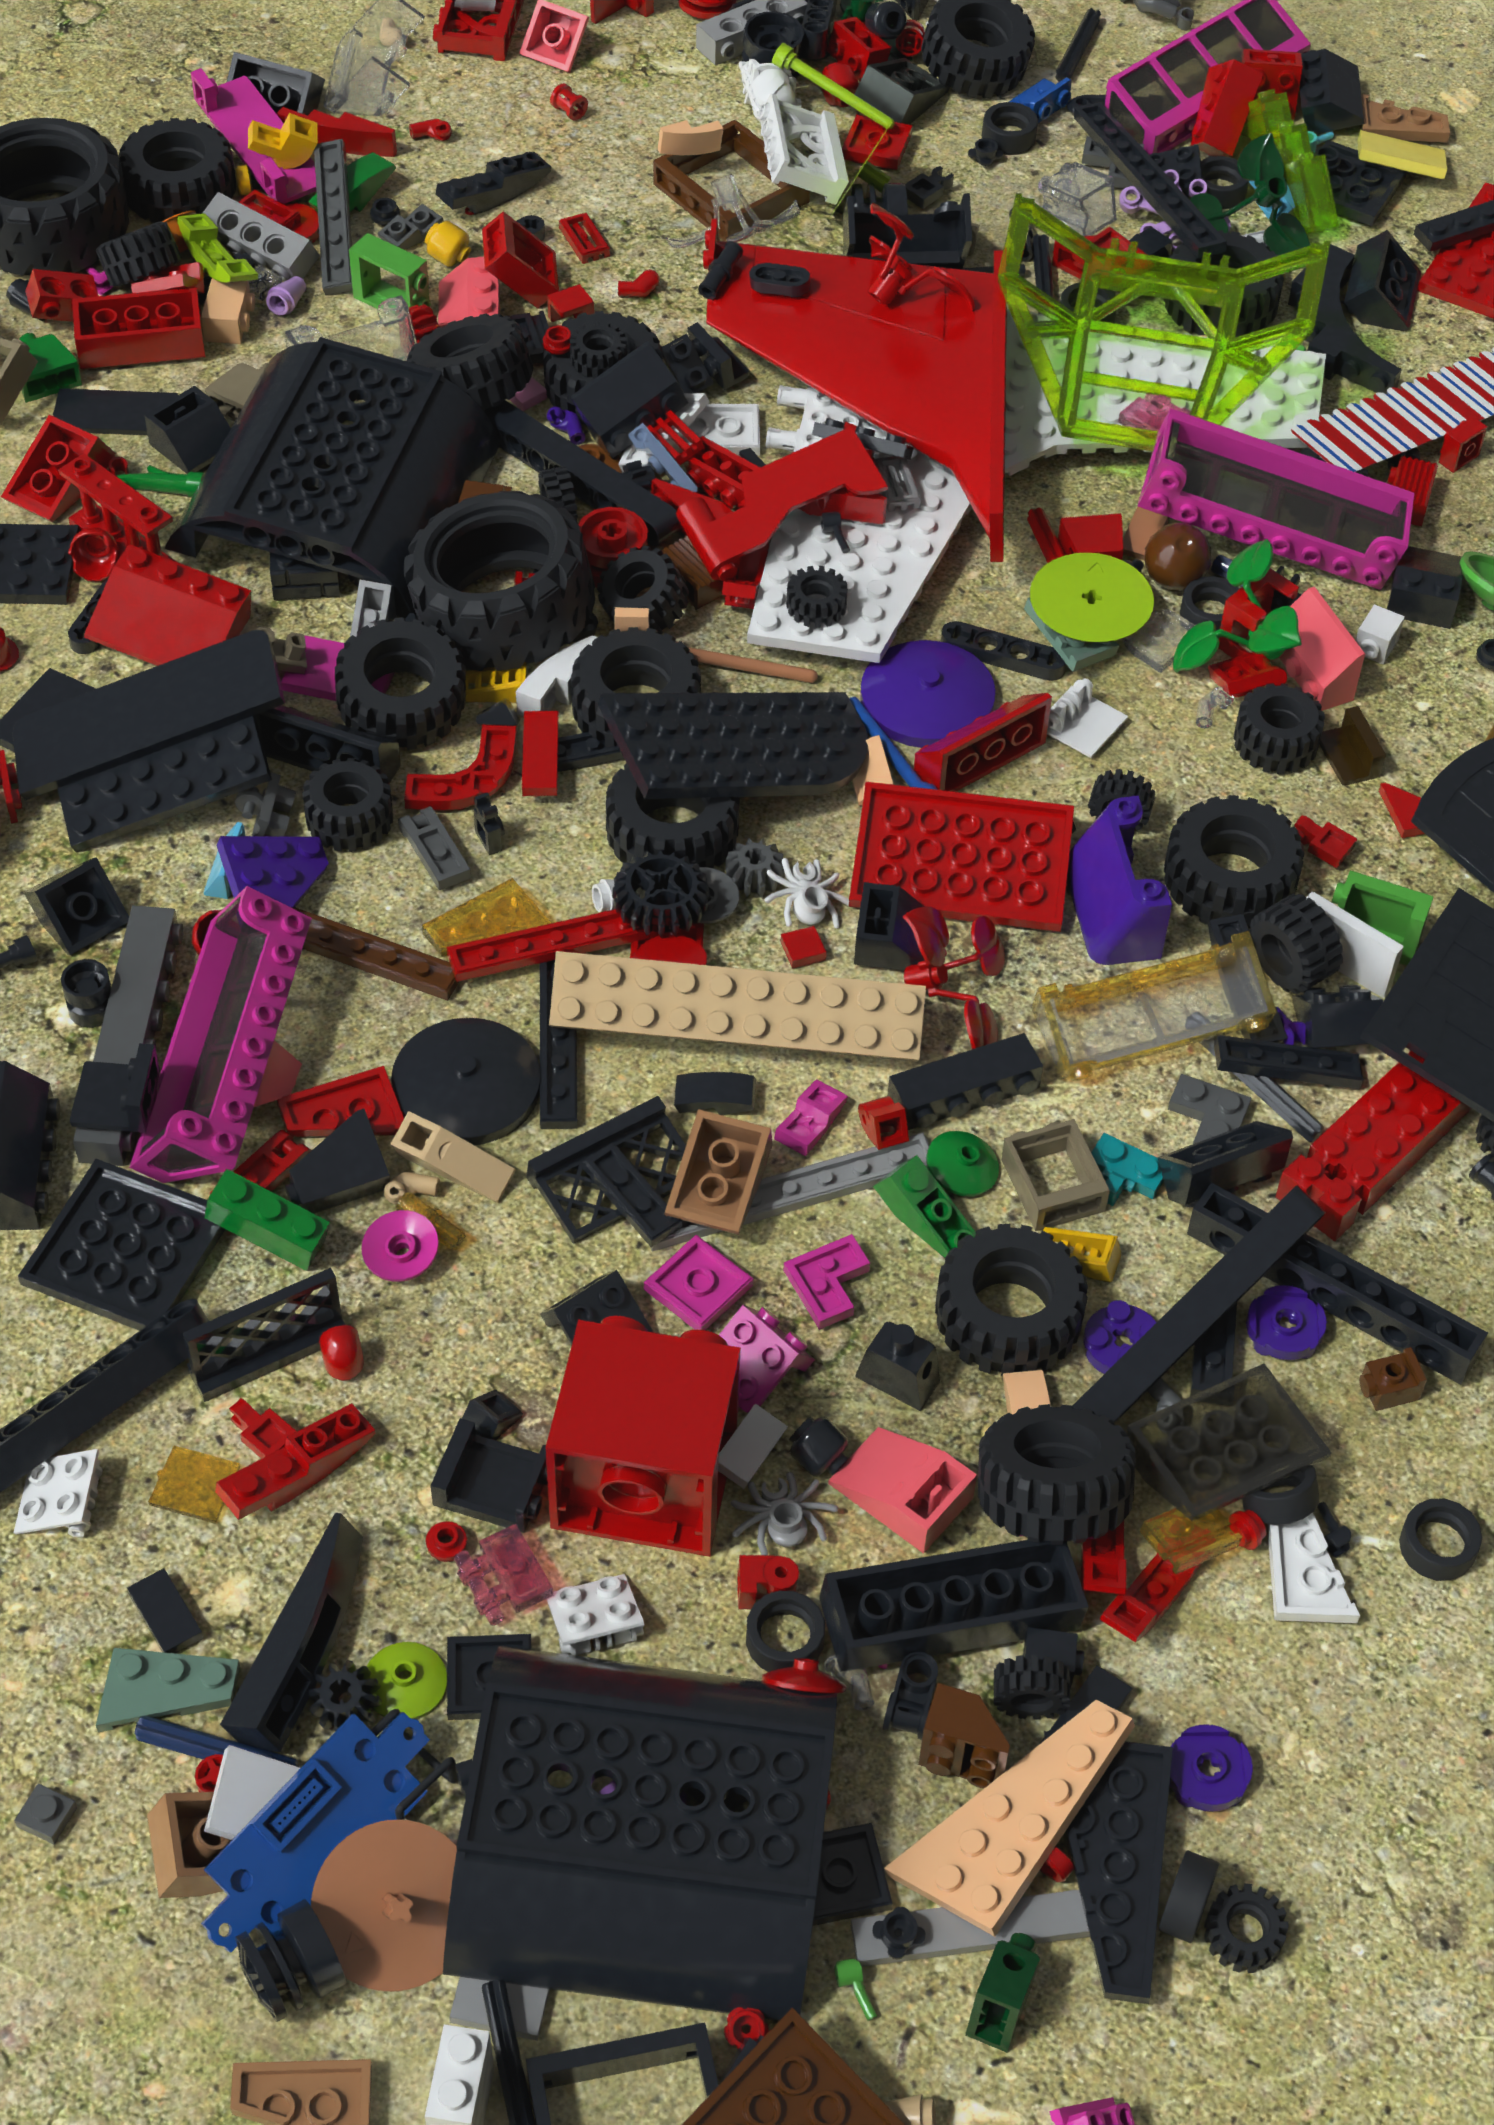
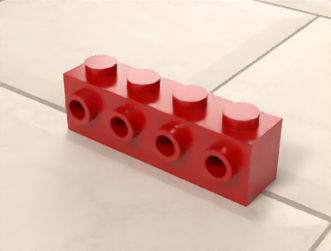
M701 436L700 439L705 448L683 463L687 471L686 474L697 487L704 490L711 498L722 500L730 509L736 508L738 510L745 507L741 476L760 467Z

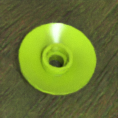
M400 1642L389 1645L375 1654L367 1665L371 1671L370 1678H376L381 1686L374 1694L382 1699V1705L372 1707V1709L383 1717L391 1710L399 1709L400 1712H404L411 1719H420L431 1713L440 1704L446 1693L447 1671L439 1655L425 1645L415 1642ZM402 1671H410L412 1673L407 1679L397 1677V1674Z

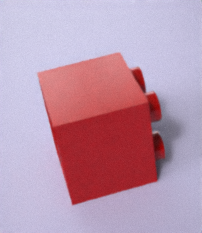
M609 1316L600 1323L578 1320L546 1444L550 1528L710 1557L727 1477L718 1471L719 1453L738 1428L741 1347L729 1346L721 1336L706 1330H689L680 1337L648 1332L643 1324L625 1316Z

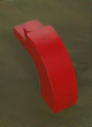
M771 539L764 547L740 557V567L737 570V574L733 578L723 581L722 595H725L724 605L754 609Z

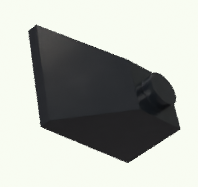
M97 857L58 873L23 892L41 925L67 955H71L126 924L129 920L127 911Z

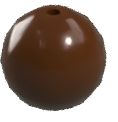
M1175 522L1163 526L1150 537L1145 547V566L1149 576L1157 585L1167 590L1175 591L1185 590L1191 581L1206 577L1211 566V547L1207 537L1198 528L1188 523Z

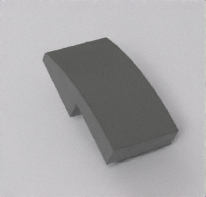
M421 204L406 218L398 214L377 234L382 240L405 250L425 241L430 228L435 223L440 224L444 220L442 216Z

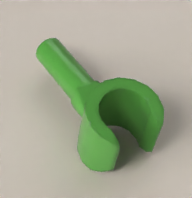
M855 1959L837 1961L834 1970L838 1987L852 1985L854 1994L867 2021L876 2018L877 2014L865 1991L860 1962Z

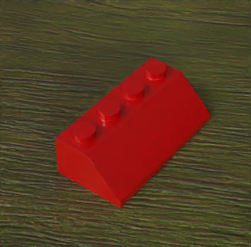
M1049 693L1023 695L1012 702L1004 703L999 709L985 716L976 718L969 725L950 732L946 737L937 742L923 746L915 753L914 771L923 782L934 784L938 790L957 792L1044 745L1047 737L1052 696Z

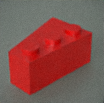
M1235 59L1209 67L1196 124L1192 130L1190 146L1198 144L1199 150L1210 156L1232 157L1263 73Z

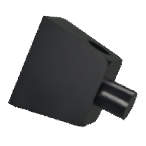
M885 1322L867 1348L855 1377L921 1411L940 1383L936 1347L931 1342L915 1335L913 1328L909 1325H896L892 1322Z

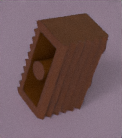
M687 535L684 539L681 538L679 542L676 541L674 544H670L669 547L665 546L662 552L671 558L687 583L689 595L686 598L691 606H694L697 610L723 596V581L713 580L710 577Z

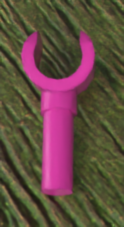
M92 266L85 268L90 275H93L99 295H103L113 288L107 281L108 278L105 271L100 273Z

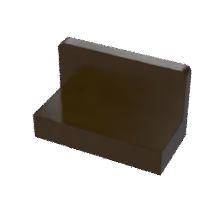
M1359 706L1347 708L1342 726L1323 731L1319 744L1340 783L1344 786L1380 778L1386 753Z

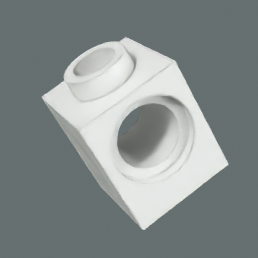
M1375 604L1373 605L1359 627L1356 642L1364 651L1366 658L1380 664L1385 663L1399 640L1405 616Z

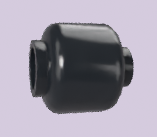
M878 1L870 6L865 15V26L870 32L884 40L899 37L907 24L905 10L894 1Z
M810 1416L789 1438V1441L793 1443L790 1448V1455L812 1476H820L825 1471H828L833 1476L849 1458L843 1453L848 1447L849 1439L826 1417H819L814 1420Z

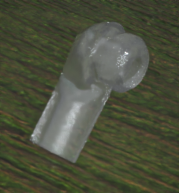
M1216 687L1202 697L1198 702L1196 725L1203 729L1211 727L1214 710L1218 706L1221 709H1227L1228 706L1233 704L1234 696H1229L1222 687Z
M829 1656L824 1662V1672L846 1685V1689L850 1690L856 1710L871 1708L875 1702L865 1668L840 1672L836 1656Z

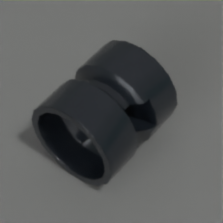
M82 959L68 965L61 975V984L69 1017L75 1024L81 1027L94 1028L101 1026L111 991L108 970L102 963L96 960Z

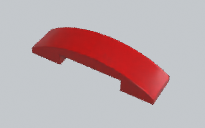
M1181 1519L1162 1541L1158 1553L1126 1590L1125 1595L1118 1594L1103 1612L1100 1620L1135 1643L1139 1641L1157 1624L1176 1601L1210 1553L1216 1540Z
M1124 1521L1113 1531L1108 1529L1105 1536L1097 1539H1087L1086 1542L1081 1544L1083 1590L1125 1595Z

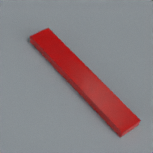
M616 909L449 946L447 947V956L456 982L552 961L555 960L556 951L583 954L654 938L659 934L658 932H651L646 936L643 928L633 931L631 922L623 923L621 914L616 913Z

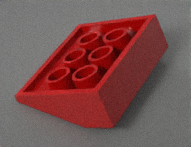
M128 544L112 569L86 628L84 638L159 666L239 636L251 617V590Z

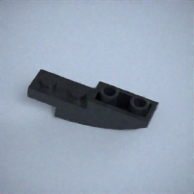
M525 152L517 156L503 157L499 160L487 162L485 173H477L473 176L438 183L435 194L452 210L467 207L474 214L496 208L525 193L551 172V166L536 152Z

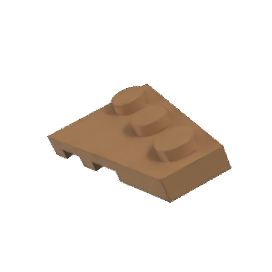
M1361 93L1365 123L1360 125L1362 131L1405 141L1448 142L1450 136L1448 115L1418 107H1412L1409 110L1394 106V101L1386 99L1383 104L1370 101V95Z
M371 2059L233 2063L232 2115L264 2125H370Z

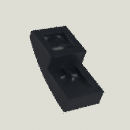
M698 1072L677 1075L674 1106L679 1113L715 1108L719 1115H727L754 1110L756 1078L754 1075L732 1072Z

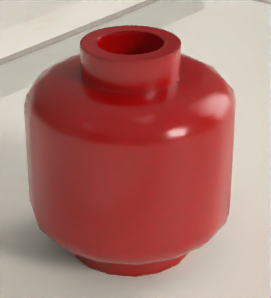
M834 62L823 69V75L855 94L859 82L849 65ZM820 87L825 101L830 106L842 108L849 106Z

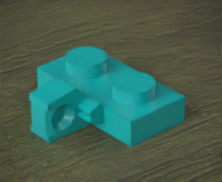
M1103 1133L1091 1152L1110 1190L1107 1204L1111 1206L1115 1205L1124 1189L1129 1192L1134 1190L1154 1199L1164 1182L1157 1157L1106 1133Z

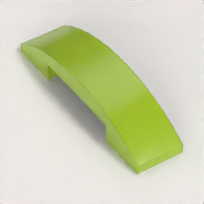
M206 214L177 216L179 229L191 255L196 262L202 263L203 270L210 277L225 283L258 280V273L246 259H234L217 240L218 227Z

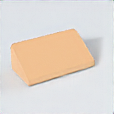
M880 735L866 740L868 744L866 758L858 774L852 780L859 806L863 805L866 781L893 785Z

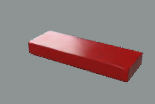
M524 711L522 796H557L558 711Z

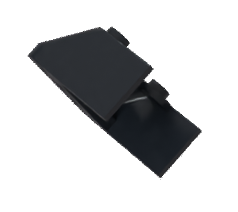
M970 193L963 194L960 205L955 201L941 203L940 207L936 208L933 214L895 215L914 234L913 239H909L904 235L897 250V254L908 263L953 269L963 268L972 243ZM847 196L843 213V256L884 260L871 257L872 248L869 237L874 236L892 248L896 240L894 229L884 223L878 215L871 214L867 204H854L853 196Z

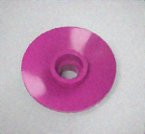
M408 1210L393 1211L379 1217L369 1226L362 1240V1256L368 1269L377 1277L392 1282L407 1281L420 1276L432 1265L438 1253L439 1239L435 1227L425 1216ZM402 1248L409 1249V1251L403 1255H396L397 1252Z

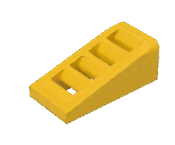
M526 662L518 669L496 671L495 667H487L482 671H466V702H499L506 698L511 703H516V690L527 678ZM469 683H475V688L468 689ZM482 683H489L488 686L482 687Z
M1044 1227L1043 1231L1053 1235L1054 1242L1061 1241L1068 1248L1070 1246L1075 1247L1073 1253H1070V1258L1073 1256L1078 1258L1083 1267V1275L1100 1281H1113L1121 1259L1118 1236ZM1085 1251L1090 1252L1089 1256L1084 1255Z

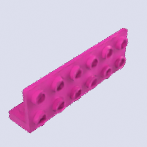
M201 68L191 72L194 100L217 130L228 140L231 148L244 165H247L248 170L270 198L286 204L316 192L315 162L311 157L298 167L283 169L278 167L270 156L248 149V128L252 120L280 130L284 123L247 76H242L217 86L215 80L208 78Z

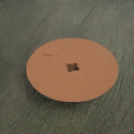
M410 1820L376 1822L347 1836L333 1849L324 1861L314 1884L311 1907L323 1926L348 1980L368 1989L391 1992L421 1986L443 1973L446 1928L457 1846L438 1830Z

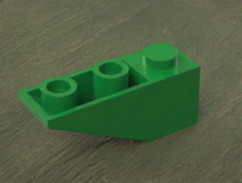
M917 1155L897 1166L873 1186L892 1213L944 1258L952 1248L958 1247V1241L966 1235L971 1234L973 1238L976 1236L975 1230Z

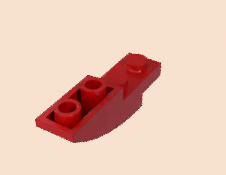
M351 1403L287 1436L285 1446L278 1451L217 1481L215 1492L238 1520L264 1506H267L272 1512L298 1497L339 1468L375 1435L376 1430Z

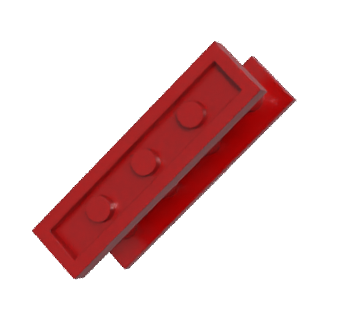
M84 453L58 469L59 474L78 487L83 508L68 518L70 525H78L79 531L85 528H101L108 531L117 542L120 556L128 544L173 560L161 551L158 531L173 522L170 514ZM139 532L145 536V539L139 535Z

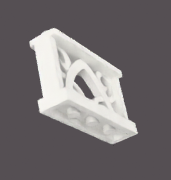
M771 93L767 101L762 102L760 105L758 119H760L761 135L765 144L764 152L767 154L768 170H770L772 183L779 184L782 181L824 195L825 202L836 205L849 180L834 113L823 110L822 114H818L780 101L776 94ZM800 138L815 153L807 158L789 140Z

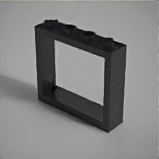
M706 2023L526 2059L527 2077L536 2125H551L545 2089L697 2058L706 2099L718 2086Z

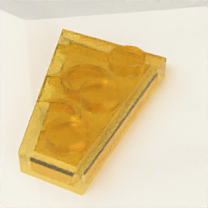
M511 878L423 924L422 931L423 935L441 957L447 956V947L547 925L551 924V922L516 881Z

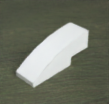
M592 635L577 641L557 652L537 667L516 690L517 715L524 717V711H550L556 701L569 705L572 701L571 674L573 673L572 667L575 659L580 656L579 653L588 644L592 646V641L597 637Z

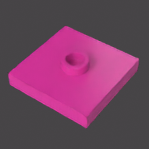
M695 1235L644 1281V1290L693 1329L706 1330L753 1287L754 1278L698 1235Z

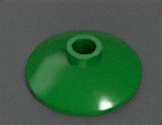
M963 1131L942 1133L931 1142L927 1150L926 1163L928 1170L941 1187L953 1194L966 1197L979 1196L988 1192L997 1181L999 1163L994 1151L985 1141L971 1133Z

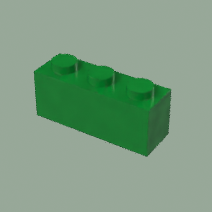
M229 1169L225 1170L210 1194L204 1217L305 1271H308L324 1244L330 1224L329 1221Z

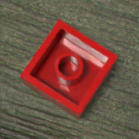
M1472 416L1467 420H1463L1455 428L1449 429L1444 435V443L1440 450L1441 455L1438 463L1454 473L1480 455L1488 426Z

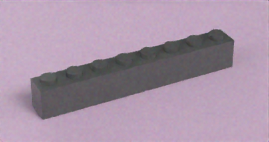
M132 905L93 1062L129 1064L131 1058H136L139 1043L155 1044L156 1049L155 1032L161 1031L163 1025L162 1002H168L170 995L169 973L174 974L176 970L177 955L175 948L176 945H181L183 940V924L177 922L174 908ZM76 1127L73 1143L78 1162L92 1164L95 1159H99L115 1166H124L127 1152H132L134 1148L135 1132Z

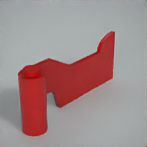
M851 426L741 476L745 507L715 519L706 501L703 498L697 497L683 503L677 509L676 517L710 577L713 580L725 581L737 574V570L740 567V557L764 547L791 511L844 487L854 494L872 495L888 490V485Z

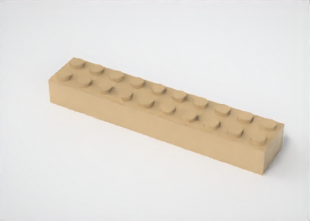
M556 951L549 1026L918 1061L920 1058L926 986Z

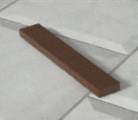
M293 908L312 918L302 948L304 950L447 1001L459 983L456 982L450 962L299 908Z

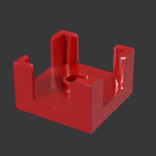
M1270 568L1261 580L1251 582V589L1262 608L1250 601L1242 587L1225 601L1220 629L1244 639L1247 638L1249 630L1256 631L1260 622L1265 619V616L1273 611L1271 610V604L1275 589L1294 600L1297 597L1299 587ZM1225 637L1219 638L1218 649L1232 658L1251 653L1235 641Z

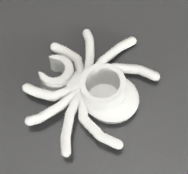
M787 858L782 859L787 880L778 876L772 870L767 871V875L771 879L788 888L765 898L766 903H770L778 897L792 894L787 897L784 909L787 927L792 925L790 916L792 901H794V914L800 922L807 925L820 923L825 916L826 906L832 916L834 928L840 927L838 914L828 897L838 900L849 906V899L823 889L834 883L839 878V873L836 872L827 880L819 883L821 881V865L818 859L814 860V866L809 862L803 868V873H801L798 861L790 869Z

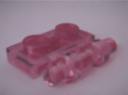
M1150 390L1144 399L1138 397L1121 411L1118 422L1155 445L1159 429L1170 408L1194 416V412L1186 407L1181 409L1171 403V398L1165 394L1158 395Z
M516 1524L480 1540L479 1546L483 1554L482 1556L473 1560L469 1552L465 1550L459 1552L454 1557V1561L459 1568L457 1575L464 1586H469L475 1597L473 1603L480 1615L486 1616L491 1626L498 1625L505 1619L499 1606L507 1601H510L515 1612L518 1613L554 1596L552 1585ZM493 1571L499 1585L489 1589L483 1577Z

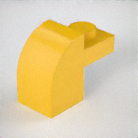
M289 113L281 130L252 120L248 128V149L270 156L276 165L283 169H291L304 164L318 144L317 122Z

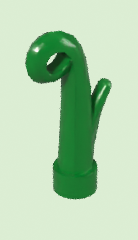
M149 465L147 466L148 473L117 475V477L133 489L183 494L192 498L206 473L189 472L188 474H176Z

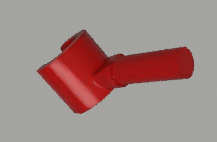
M119 456L111 458L108 466L112 474L116 476L115 471L122 470L125 474H129L128 463L125 458Z

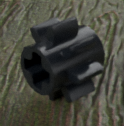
M637 460L622 466L624 472L620 474L650 492L652 480L655 479L654 471L650 465L642 467L641 460Z

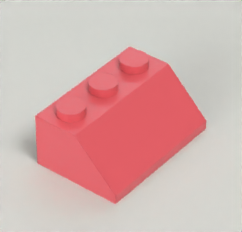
M484 257L467 258L439 282L438 324L441 328L448 325L447 323L455 320L457 322L469 316L478 317L480 314H488L489 316L500 314V280L485 269Z
M1315 586L1308 588L1290 606L1298 615V628L1302 645L1286 649L1279 658L1285 665L1288 675L1296 680L1303 693L1309 692L1314 696L1313 701H1319L1322 706L1321 711L1354 701L1365 653Z

